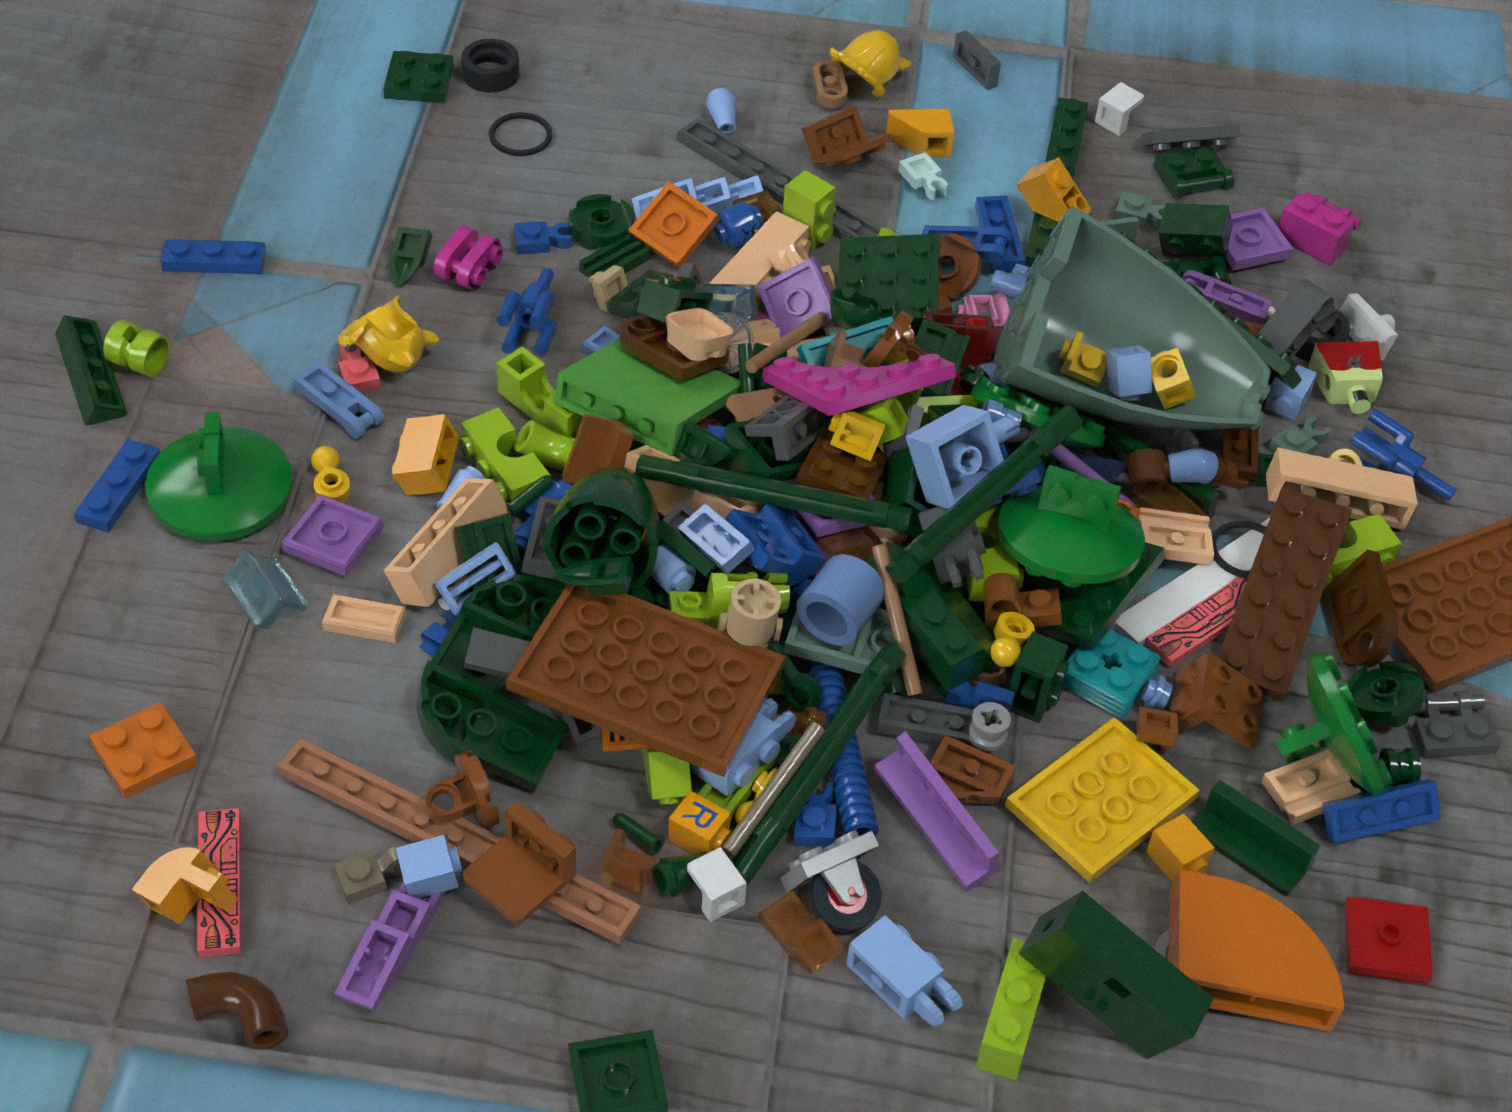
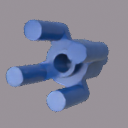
M543 269L537 283H530L529 287L522 291L521 295L516 291H510L507 294L496 321L500 326L505 327L509 325L513 314L515 319L502 345L503 352L511 354L515 351L522 332L526 328L541 330L534 350L539 355H545L548 352L557 329V323L549 317L554 303L553 292L548 290L554 277V272L551 269Z
M1374 408L1367 420L1394 436L1396 440L1392 444L1366 426L1361 432L1357 431L1350 440V443L1380 462L1376 467L1360 457L1362 466L1376 467L1380 470L1411 476L1449 501L1457 489L1422 468L1427 458L1409 447L1414 439L1413 432Z

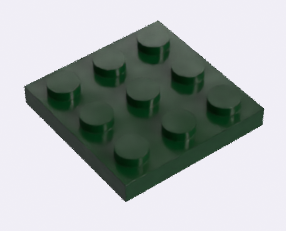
M940 234L840 238L838 288L842 290L844 297H850L855 290H858L863 296H872L880 300L882 315L879 320L890 316L894 320L903 310L913 318L911 326L921 325L923 319L938 324Z

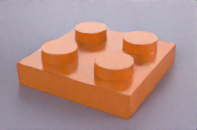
M668 181L628 231L635 239L680 269L682 264L693 254L720 218L717 213Z
M162 702L89 735L92 747L125 799L198 764L196 754Z

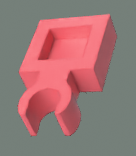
M340 345L342 361L338 362L341 378L359 392L381 388L376 366L368 356L363 357V350L356 345V350L349 352Z

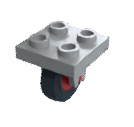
M854 830L835 839V843L825 847L824 851L821 846H818L801 854L799 859L788 864L791 870L780 878L787 893L810 883L808 901L811 912L820 924L831 931L849 933L861 930L874 920L881 907L882 891L879 880L869 867L858 861L879 846L872 831L859 836L857 831Z

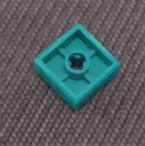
M1110 628L1094 650L1081 646L1076 648L1067 660L1070 665L1060 685L1110 713L1124 718L1140 696L1146 681L1149 678L1152 679L1157 673L1156 670L1158 669L1161 657L1148 650L1145 646L1127 639Z

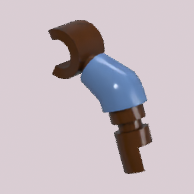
M1141 449L1131 452L1127 460L1130 482L1140 484L1148 481L1149 490L1167 485V478L1170 477L1172 482H1194L1201 484L1214 482L1238 490L1244 489L1249 484L1247 480L1237 476L1238 467L1235 462L1220 459L1214 452L1203 449H1189L1168 454L1169 460H1165L1164 453L1158 449Z

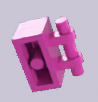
M1307 191L1303 195L1299 193L1283 209L1278 228L1291 246L1331 266L1346 250L1352 229L1356 231L1360 227L1362 219L1352 215L1353 211L1346 207L1339 208L1327 202L1328 198L1320 194L1315 196Z

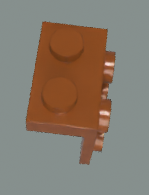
M857 106L849 107L801 128L813 164L826 163L827 167L843 162V165L859 161L861 159L860 154L866 151L868 154L879 152L886 148L884 143L893 140L892 133L866 136Z
M1207 652L1194 661L1182 665L1175 676L1176 686L1170 705L1171 712L1177 713L1178 735L1207 721L1246 749L1255 746L1260 725L1264 697L1263 690L1211 652Z
M516 801L505 810L506 835L464 869L463 881L512 923L521 924L576 876V848L569 837L563 833L557 834L547 826L538 812L532 809L528 810Z

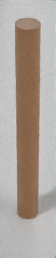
M819 311L746 361V370L749 373L757 372L826 324L828 321L826 313Z
M887 544L873 546L872 552L877 572L884 583V601L894 642L907 654L900 664L907 695L923 693L897 585L893 582L885 568L891 562Z

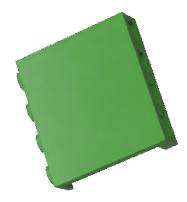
M619 339L558 372L554 403L581 416L591 414L623 422L634 435V440L669 456H673L686 423L696 424L720 408L730 411L725 404L730 395L741 394L740 380L715 369L684 381L673 379L666 372L646 364L643 359L628 352L622 347Z

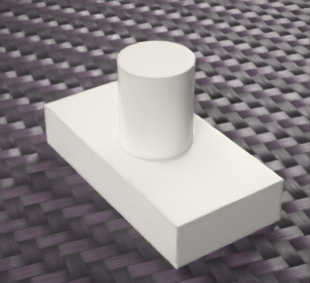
M1358 293L1348 294L1340 311L1349 321V336L1355 342L1378 341L1381 361L1384 360L1398 336L1394 331V318L1389 314L1379 315Z

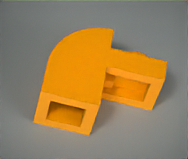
M189 847L175 849L159 857L150 865L132 888V891L151 910L177 924L182 922L199 898L226 912L231 909L238 899L226 887L230 881L219 872L220 870L199 849Z

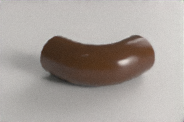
M231 971L205 974L186 980L190 1003L196 1021L216 1015L227 1014L235 1016L242 1025L246 1045L253 1049L274 1047L288 1037L289 1031L285 1014L274 992L255 977Z

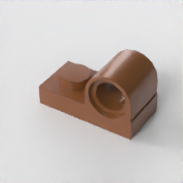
M996 573L985 580L983 585L985 621L992 632L999 616L1004 612L1020 613L1029 618L1034 627L1062 625L1058 588L1020 592L1017 579L1008 573Z

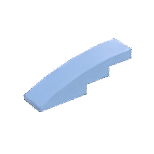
M758 175L728 185L725 177L698 186H694L692 178L674 183L675 186L717 214L721 210L739 202H746L750 206L755 205L757 208L768 205ZM662 188L631 198L636 219H638Z

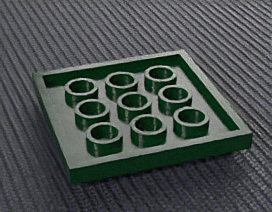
M1145 542L1139 564L1126 577L1104 583L1082 584L1076 588L1065 586L1061 581L1045 576L1030 575L1025 571V566L1017 562L1018 566H1022L1024 571L1023 585L1019 589L1020 592L1058 588L1062 625L1034 627L1035 631L1094 650L1165 559L1164 547ZM968 592L963 596L966 601L968 599Z

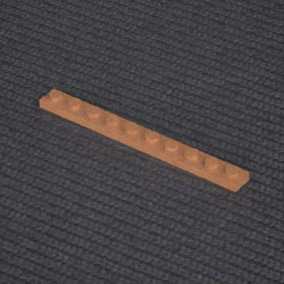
M301 738L277 765L280 776L414 843L445 835L448 848L457 847L461 865L464 868H467L502 838L464 818L448 823L435 822L426 813L425 799ZM432 803V806H433L436 810H438V811H448V810H446V809H444V808H442V807H440V806L435 805V804ZM578 874L542 905L619 945L622 944L641 916V905Z

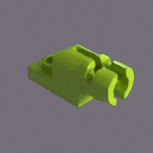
M749 572L747 574L711 573L707 592L669 591L668 610L717 629L720 613H728L733 588L739 582L746 579H758V572ZM767 573L761 580H765L776 587L781 597L779 613H786L790 600V585H785L788 575L787 573Z

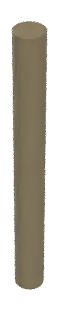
M812 722L721 847L726 854L731 857L736 856L823 735L825 730L818 723Z

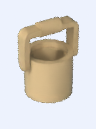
M757 578L739 582L733 588L728 613H720L717 629L725 632L726 627L727 633L733 640L746 646H761L765 648L775 640L779 643L783 622L782 618H778L781 605L779 591L771 583Z

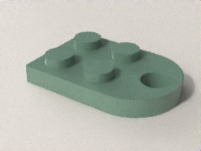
M881 608L875 611L856 639L850 644L843 646L828 644L815 637L800 621L796 610L785 641L784 651L786 654L862 674L871 660L881 650V647L876 642L884 640L893 643L894 637L888 613Z

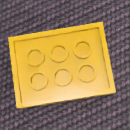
M1113 717L1008 796L1005 807L1084 879L1092 883L1150 837L1153 830L1169 822L1198 798L1200 790L1146 743L1137 741V736Z

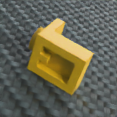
M1077 331L1072 341L1066 339L1058 358L1064 360L1059 373L1098 388L1107 367L1106 352L1081 342L1084 333Z
M852 409L835 414L828 430L834 432L830 445L871 461L884 431L885 424L852 411Z

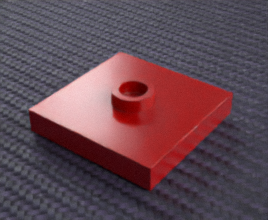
M1347 896L1344 903L1347 973L1429 984L1433 978L1428 907Z

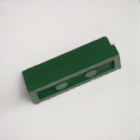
M1220 779L1212 787L1205 808L1192 821L1215 847L1216 851L1283 896H1288L1312 868L1321 846Z

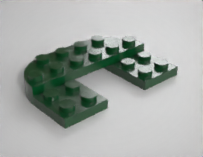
M514 575L513 580L496 583L493 579L474 590L461 605L458 617L431 661L428 660L424 668L417 698L418 719L425 736L432 746L452 763L455 764L454 758L456 754L471 749L473 756L476 755L483 769L532 792H535L566 735L568 725L502 695L506 689L507 678L463 668L473 627L531 642L566 585L536 575Z

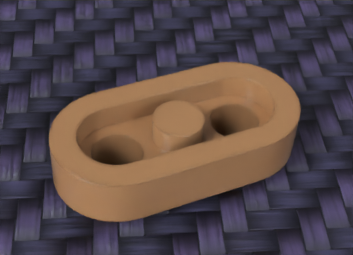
M830 60L816 63L813 67L812 79L818 103L827 109L842 107L847 101L848 93L842 66Z

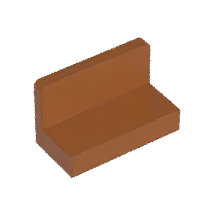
M585 414L563 470L562 478L566 482L576 483L579 479L597 469L608 466H623L634 435L623 422Z

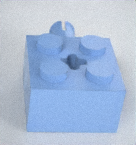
M962 405L905 436L926 502L949 509L1003 461L999 444L1020 433V428L1018 427L1013 430L1011 429L1019 425L1017 420L1011 414H1006L992 423L989 411Z

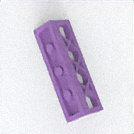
M905 731L896 737L897 751L875 764V771L965 891L968 892L999 871V852Z

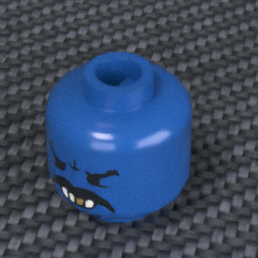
M739 202L718 213L720 220L714 226V232L721 244L726 243L732 249H740L764 225V221L755 205L750 206L746 202Z

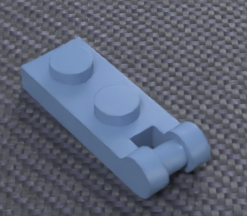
M321 361L293 378L295 389L345 427L347 433L353 439L357 440L366 434V429L370 426L376 427L385 421L382 410ZM360 412L362 415L360 417H356L354 414Z

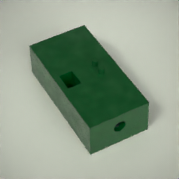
M1084 891L1041 915L1018 953L1146 1059L1194 1038L1214 999Z

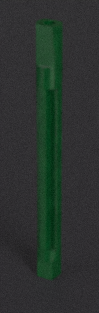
M1069 405L1064 406L908 544L896 558L885 566L893 582H906L913 574L920 571L1075 432L1083 423L1075 408Z
M643 454L636 463L635 473L641 478L674 484L678 487L770 504L880 528L887 527L907 532L910 526L912 508L892 505L889 502Z
M894 642L884 644L876 657L871 660L824 728L825 732L732 862L746 881V884L751 882L771 851H774L895 675V671L907 654Z

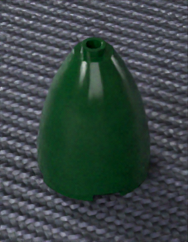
M608 466L597 469L579 479L564 494L555 507L545 529L543 551H546L547 557L556 573L563 568L586 560L631 556L635 568L629 590L633 589L635 591L647 581L656 564L660 544V520L657 505L648 485L633 470L623 466ZM644 528H645L646 534H645V536H644V538H643V540H642V536H643Z

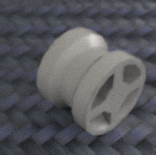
M994 702L979 704L972 714L969 739L980 750H999L1005 745L1008 729L1011 723L1010 714L1001 704Z

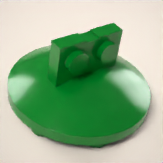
M982 377L980 383L974 384L971 392L973 398L982 408L986 400L990 399L1003 403L1004 408L1022 413L1020 426H1026L1028 433L1031 429L1042 427L1062 409V407L1056 405L1057 403L1038 396L1036 399H1033V396L1026 394L1021 389L1008 384L1004 388L1001 384ZM1078 414L1083 422L1082 425L1061 443L1065 448L1072 449L1102 447L1106 438L1105 433H1103L1105 426L1096 423L1094 419ZM1051 454L1042 460L1045 471L1041 482H1039L1041 485H1043L1045 473L1049 465L1056 466L1058 460Z
M206 412L203 428H198V431L177 439L158 454L148 470L145 486L152 513L169 530L181 536L191 538L196 542L229 539L242 540L250 533L269 524L281 513L291 496L293 477L287 455L273 440L252 430L222 427L220 412Z
M1049 465L1045 473L1043 485L1037 486L1038 488L1023 495L1015 493L1004 502L1000 509L997 521L998 538L1005 550L1016 561L1025 566V571L1030 575L1045 576L1061 581L1065 586L1076 588L1082 584H1097L1124 578L1136 568L1142 558L1145 547L1144 531L1135 516L1118 503L1121 486L1095 478H1086L1078 475V473Z
M1319 651L1308 655L1307 685L1316 724L1305 728L1304 724H1298L1281 733L1283 739L1276 741L1283 757L1289 764L1328 747L1330 753L1344 771L1363 789L1376 798L1387 794V786L1394 783L1383 759L1374 761L1372 757L1373 754L1378 753L1372 735L1364 719L1359 714L1355 700L1346 682L1339 685L1336 682L1342 679V676L1331 652L1324 655Z

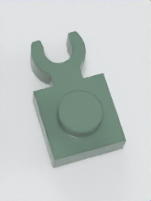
M1123 191L1115 209L1113 220L1137 217L1140 227L1144 228L1145 223L1148 222L1159 229L1165 204L1152 205L1153 198Z
M1314 416L1309 417L1305 420L1302 429L1293 423L1272 437L1268 448L1274 453L1279 447L1313 455L1316 453L1318 445L1323 444L1327 440L1330 428L1326 427L1321 431L1314 430L1317 418Z

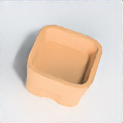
M693 308L672 312L666 317L667 341L687 358L702 361L710 357L718 358L725 356L734 330L710 311Z

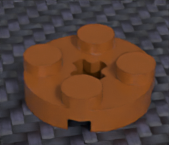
M949 233L940 237V266L942 262L949 263L953 259L955 260L953 264L955 269L953 272L943 275L944 270L940 267L939 292L949 300L957 301L962 299L976 285L981 273L982 260L975 247L966 238Z

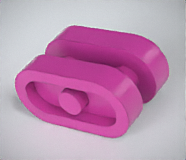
M462 225L438 252L434 261L433 273L435 276L447 281L452 280L456 275V282L459 286L473 290L484 282L486 274L491 268L500 263L503 256L501 241L487 234L478 240L477 230Z

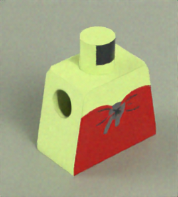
M1378 341L1315 343L1308 367L1310 370L1317 372L1315 381L1327 402L1330 404H1349L1351 411L1355 414L1368 411L1371 403L1376 401L1383 379Z

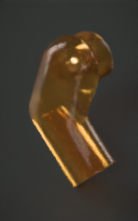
M792 706L787 709V711L789 710L795 714L797 719L794 728L801 736L812 722L818 723L823 728L826 727L827 718L822 710L808 707L806 709L809 713H807L805 710H797Z

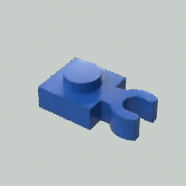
M546 221L514 223L517 255L549 253L550 246L560 249L572 247L569 223H558L553 227H547Z
M966 681L948 691L945 703L975 709L979 704L994 702L1001 704L1011 714L1015 692L978 681L977 686L974 687Z
M826 782L824 793L819 795L813 793L797 815L794 830L795 846L827 847L835 843L838 812L837 805H831L834 801L832 782Z

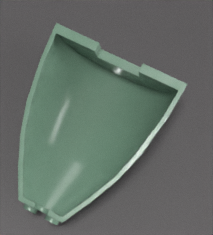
M1071 206L1050 235L1051 240L1043 254H1038L1026 276L1029 281L1025 284L1019 297L1016 296L997 345L994 364L998 366L994 371V376L1006 384L1063 406L1069 405L1076 410L1112 421L1154 428L1194 430L1250 428L1255 430L1263 418L1262 404L1260 403L1266 399L1270 391L1268 380L1271 369L1242 335L1202 295L1173 270L1118 232ZM1077 331L1084 333L1081 342L1105 352L1108 349L1139 345L1148 350L1151 357H1154L1161 351H1169L1178 347L1197 397L1164 410L1152 381V393L1141 394V398L1137 400H1121L1120 397L1108 390L1107 367L1098 388L1059 373L1064 360L1059 359L1058 356L1065 340L1072 341Z

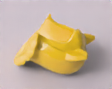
M881 30L868 31L859 35L840 52L832 47L829 50L831 61L839 63L843 68L844 74L852 69L873 86L872 94L876 98L884 95L885 89L883 85L888 83L897 71L909 69L912 63L900 57L896 39L890 33Z
M398 295L384 306H380L363 315L338 335V343L341 346L346 347L347 344L350 346L355 343L376 365L394 373H404L413 369L421 359L423 348L438 344L440 339L433 332L421 329L413 318L402 310L399 306L402 300Z

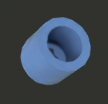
M845 554L833 556L798 599L796 610L799 619L805 628L818 639L828 644L848 645L856 639L883 602L884 583L876 570L865 561Z

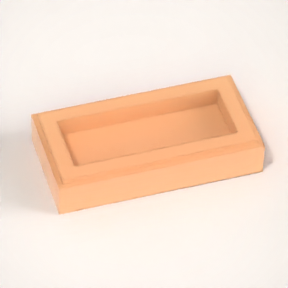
M333 594L322 621L323 631L396 644L406 617V608Z

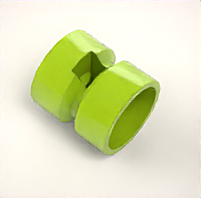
M122 319L114 323L109 329L104 340L103 353L107 361L125 368L130 367L131 370L148 377H154L166 365L170 353V341L165 335L149 329L144 330L143 327Z

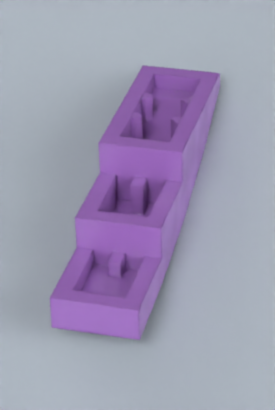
M404 880L398 891L393 889L378 920H371L334 993L335 997L374 1011L411 957L447 891L417 899L408 895Z

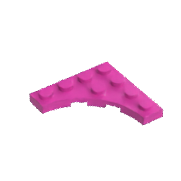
M938 354L922 355L917 361L867 368H860L856 364H848L839 368L822 367L802 363L792 357L776 359L773 365L762 368L764 382L828 416L956 378L955 364L941 358Z

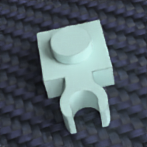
M926 152L899 161L898 172L914 189L923 187L926 196L931 200L935 199L936 190H939L946 196L948 184L941 178L942 170Z

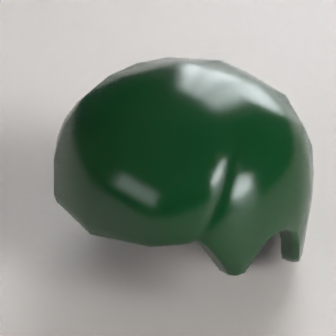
M836 288L829 293L832 320L841 328L849 330L879 320L882 315L880 300L872 296H863L858 290H855L850 297H844L840 288Z

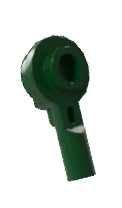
M773 641L765 648L786 656L784 667L781 670V678L785 682L782 689L785 692L787 702L797 710L814 708L822 698V689L819 683L812 676L806 673H799L778 641Z

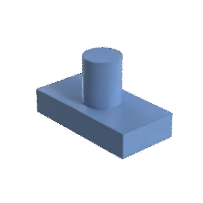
M707 504L700 507L677 527L680 534L726 574L731 572L755 551L749 539Z

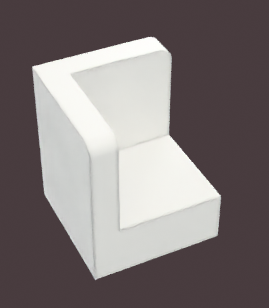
M1120 82L1099 98L1095 123L1120 136L1127 129L1130 111L1143 102L1144 95Z
M721 847L687 864V872L703 893L702 912L709 922L745 905L746 881Z

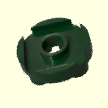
M594 194L583 197L576 202V208L573 211L571 209L569 212L570 231L576 239L581 241V246L585 249L594 250L598 247H605L629 233L628 230L633 225L634 217L632 208L622 199L621 204L617 201H612L611 195ZM602 219L604 222H598L596 220Z
M1380 662L1379 668L1370 671L1367 670L1366 666L1355 672L1347 684L1361 718L1374 723H1386L1391 727L1405 725L1409 717L1420 710L1426 698L1424 682L1419 678V672L1414 667L1402 662ZM1388 690H1393V692H1391V693L1383 694V693H1386Z

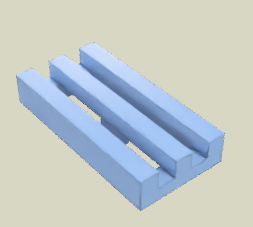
M494 542L433 584L441 593L451 612L457 615L460 613L461 605L470 594L458 602H455V596L501 566L504 567L505 571L493 578L496 583L508 581L517 573L499 544ZM494 555L497 556V559L487 564L486 566H484L483 568H481L480 570H478L477 572H475L474 574H472L471 576H469L468 578H466L450 590L446 588L447 586H449L450 584H452L453 582H455L456 580H458L459 578H461L477 566L481 565Z

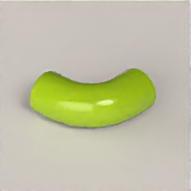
M530 420L519 431L514 443V449L522 455L533 452L542 465L563 471L575 438L556 433Z

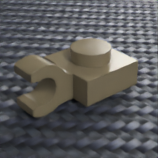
M403 844L390 847L378 859H376L373 850L334 863L337 877L348 904L386 891L385 880L402 875L396 848L403 846Z

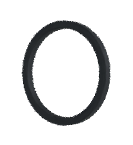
M516 112L498 118L491 125L489 136L492 145L500 152L512 156H529L547 148L552 140V129L549 123L538 115ZM513 119H529L541 124L547 131V137L540 145L534 148L516 150L501 145L496 140L494 133L504 122Z
M1251 521L1228 522L1220 526L1212 536L1214 560L1228 573L1241 578H1248L1250 571L1235 568L1222 559L1217 550V539L1224 532L1234 528H1248L1264 534L1267 527Z

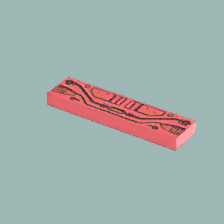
M1238 577L1146 637L1144 646L1161 657L1160 660L1167 667L1173 668L1228 631L1247 578Z
M235 808L198 812V849L230 881L226 887L238 898L228 912L201 898L198 899L199 958L239 955L241 954L240 810Z

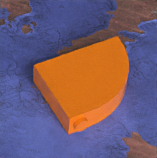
M1179 870L1169 893L1168 961L1214 998L1209 1008L1331 1032L1344 1010L1343 990L1335 964L1326 947L1313 930L1292 910L1260 890L1234 880L1207 875L1198 871Z

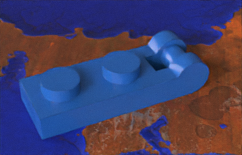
M925 225L922 234H940V237L949 233L963 236L975 247L981 260H988L990 263L997 265L1005 261L1007 255L1005 247L1010 245L1012 239L1011 231L1003 227Z

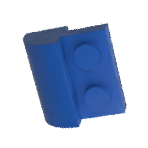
M766 504L758 515L732 509L725 518L729 524L751 541L755 549L750 554L751 564L758 571L765 574L787 573L788 580L785 585L792 586L806 580L819 570L827 560L789 509Z

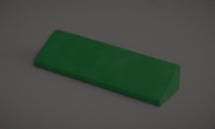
M64 315L55 336L84 424L94 425L125 417L127 410L111 363L104 357V343L96 321Z

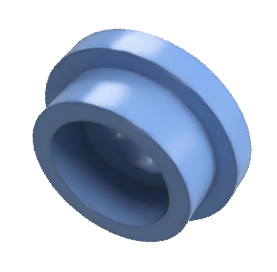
M1159 674L1154 680L1149 678L1146 681L1140 694V699L1144 700L1143 707L1163 710L1169 700L1173 687L1171 683L1166 682L1164 676Z

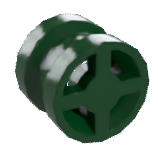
M1392 748L1381 749L1378 760L1383 759L1394 783L1387 787H1393L1397 783L1408 784L1420 781L1421 761L1416 748H1405L1402 752H1396Z

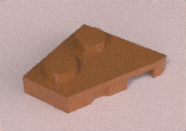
M946 735L943 737L930 762L962 805L1000 804L1016 770V765Z

